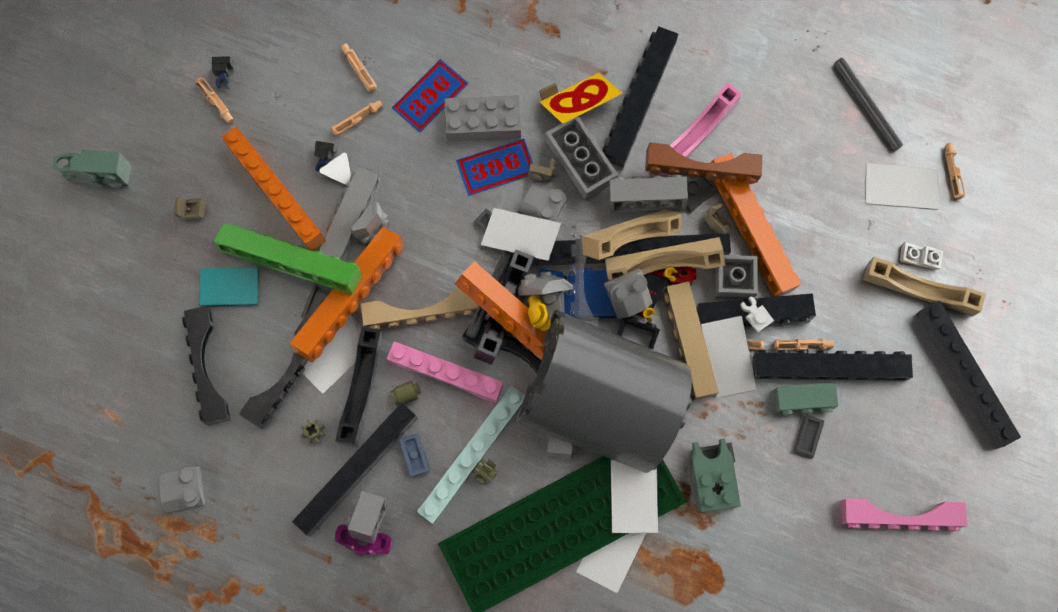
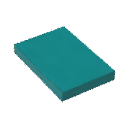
M258 267L201 268L199 301L201 307L258 305Z

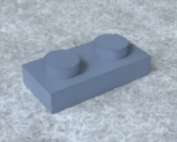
M416 433L399 439L410 476L414 477L429 472L430 469L419 434Z

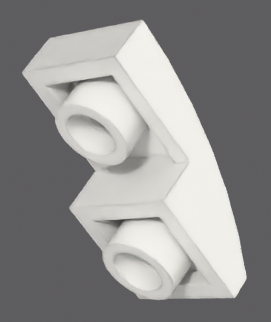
M905 242L901 246L899 262L939 270L941 269L943 251L929 246L919 247Z

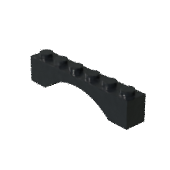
M515 250L501 284L516 298L519 295L518 287L521 284V280L524 279V275H527L534 257L519 250ZM490 315L473 358L492 365L502 343L505 328Z
M208 306L185 310V317H182V322L188 332L185 338L187 346L191 349L189 361L194 366L192 378L194 384H197L198 389L195 395L197 402L201 405V410H199L200 420L208 426L231 421L228 401L221 397L214 389L206 370V347L214 330L212 311Z
M306 316L294 332L295 336L309 318ZM294 352L291 363L281 379L265 392L250 397L239 415L261 429L264 426L267 427L273 418L271 416L273 412L282 406L284 402L282 399L286 393L289 394L294 388L296 378L301 377L306 369L304 366L308 360Z
M484 319L476 338L466 335L467 328L462 335L463 340L477 349L487 321ZM504 333L499 350L509 352L521 358L537 374L542 360L529 349L527 350L522 347V343L515 338L511 340Z
M364 326L361 328L352 382L335 439L338 444L358 448L383 339V333L379 329Z

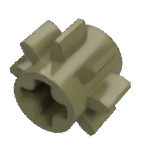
M315 419L314 423L307 420V425L305 427L301 426L304 430V434L301 437H309V444H311L312 440L320 443L319 438L325 436L322 432L325 426H318L319 421ZM315 428L317 430V433H309L310 429L313 430Z
M489 459L487 462L481 460L473 471L477 474L475 479L481 484L485 481L490 483L498 473L494 469L496 464Z

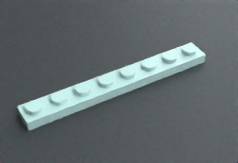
M510 386L418 509L417 513L434 524L521 407L525 397L524 394Z

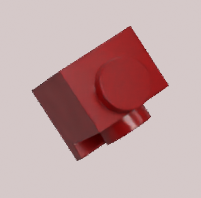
M688 266L673 267L678 273L671 274L676 280L670 281L668 279L669 286L689 282L690 286H692L693 280H696L697 277L696 268ZM685 271L686 275L682 276L680 272Z

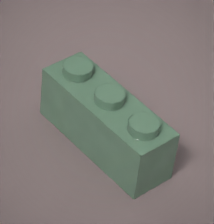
M836 383L783 386L774 389L776 413H782V416L794 415V412L799 411L802 414L814 413L813 410L829 413L838 407Z

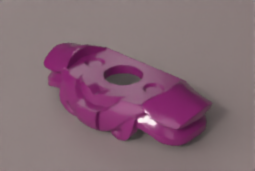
M344 524L339 525L335 532V542L355 552V555L358 556L388 554L393 544L391 537L378 533L374 545L370 543L364 546L360 545L357 539L351 538L348 527Z

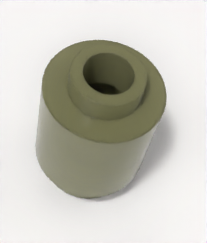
M412 381L394 387V390L390 391L395 405H399L401 402L406 404L419 399L418 394H421L418 384H414Z

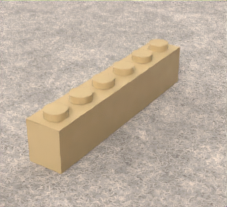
M684 282L667 286L665 293H663L664 303L669 306L668 318L674 325L672 333L674 340H678L679 348H677L679 359H683V362L688 364L691 370L692 385L690 396L693 397V401L716 396L719 391L690 283Z

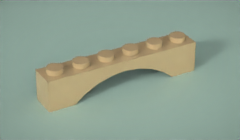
M663 209L583 235V255L600 260L614 255V252L619 247L629 242L681 232V213Z
M719 237L605 259L609 281L638 268L642 270L644 275L668 267L688 266L710 269L725 266L723 247Z
M873 257L868 262L863 278L864 281L930 303L940 300L943 307L972 317L981 312L986 295L967 287L941 284L918 277L899 268L892 262Z
M456 288L441 302L422 309H399L387 305L380 300L360 303L363 326L379 330L380 327L397 328L399 324L406 323L407 325H416L418 321L435 322L438 320L437 318L454 319L457 317L456 315L473 316L478 308V305L459 288Z

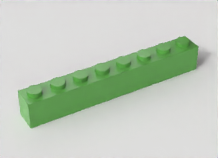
M224 223L213 241L220 252L351 295L362 277L359 266L354 262H345L335 256L329 257L320 251H310L301 245L295 246L285 240H276L270 235H261L251 229H242L236 224L229 225Z

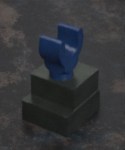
M230 56L212 57V72L215 76H218L215 82L218 89H220L221 82H225L227 88L230 87L227 76H229V69H234V62Z
M316 141L314 156L321 157L315 167L317 172L320 171L322 165L328 164V159H331L332 152L337 151L336 144Z

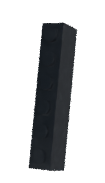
M813 293L754 298L757 308L763 305L774 320L767 327L772 326L773 323H780V325H790L795 321H799L800 324L810 323L816 316ZM748 299L698 303L696 309L700 324L742 316L744 329L753 328L746 319L749 312L743 311L740 306L742 302L746 306H751V302Z

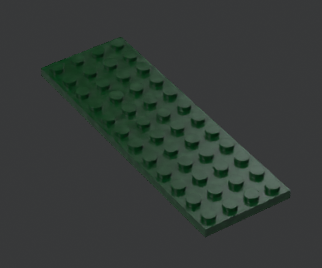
M602 456L438 543L472 612H484L629 534L612 533L611 459ZM664 460L657 466L658 517L686 503Z

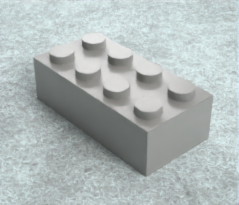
M519 95L445 98L447 142L521 138Z
M579 116L546 132V143L585 201L609 187L610 180L618 177V173Z
M656 175L651 178L635 176L632 179L615 177L613 180H610L611 213L652 212L663 209L670 211L686 210L688 200L687 177H682V175H672L671 177Z

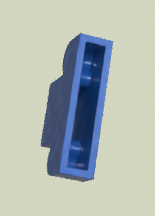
M592 268L570 271L568 282L573 285V289L568 290L569 295L564 292L565 313L580 320L617 319L604 283L607 282V272L605 270H593Z

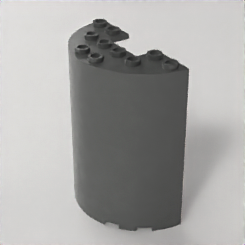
M555 310L551 318V326L546 332L541 347L545 349L537 376L535 381L528 385L516 422L644 473L655 470L671 448L679 429H682L685 425L686 418L684 416L692 402L690 398L692 385L690 367L682 361Z

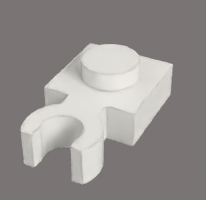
M751 296L748 299L751 302V306H746L744 302L740 306L743 311L749 312L746 319L758 333L774 320L763 305L757 308L756 300Z

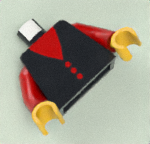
M668 267L667 269H660L643 275L647 280V287L653 303L647 309L635 315L646 318L649 323L653 321L649 316H657L653 308L668 281L666 278L670 281L676 280L674 276H671L672 273H678L676 269Z

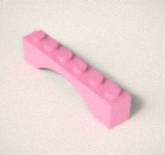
M727 83L694 123L670 146L681 155L688 157L739 103L742 93L730 83ZM660 173L663 177L671 176L669 173Z
M395 341L387 357L389 364L443 381L497 404L503 389V382Z
M866 499L841 500L842 524H848V528H860V525H868V529H880V525L888 526V529H900V526H908V530H920V527H928L930 531H939L940 527H947L948 531H960L961 527L967 526L966 502H942L924 514L906 517L884 512Z

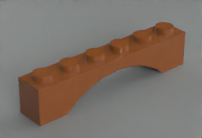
M649 142L646 149L645 171H650L652 174L669 173L671 176L688 175L690 178L706 177L708 180L725 179L727 182L743 181L746 184H754L762 176V155L742 153L728 161L704 163L681 155L668 144Z

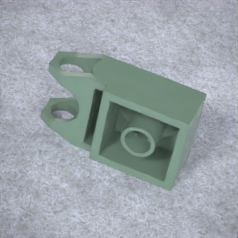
M81 150V154L66 153L54 157L53 167L63 173L62 176L68 181L88 183L96 187L110 185L111 187L120 188L121 186H128L131 164L120 152ZM61 159L68 160L69 164L63 166V168L58 167V162Z
M725 438L719 440L718 454L714 459H709L703 455L698 442L692 443L691 468L698 512L741 506L733 456L727 448ZM715 484L717 485V487H720L718 495H716V492L712 491V488L715 487Z

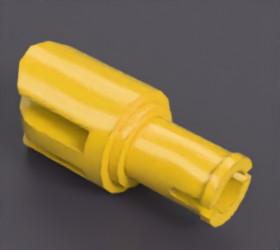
M532 295L528 299L530 305L528 315L531 325L546 331L551 326L548 310L541 303L539 296L537 298V295Z

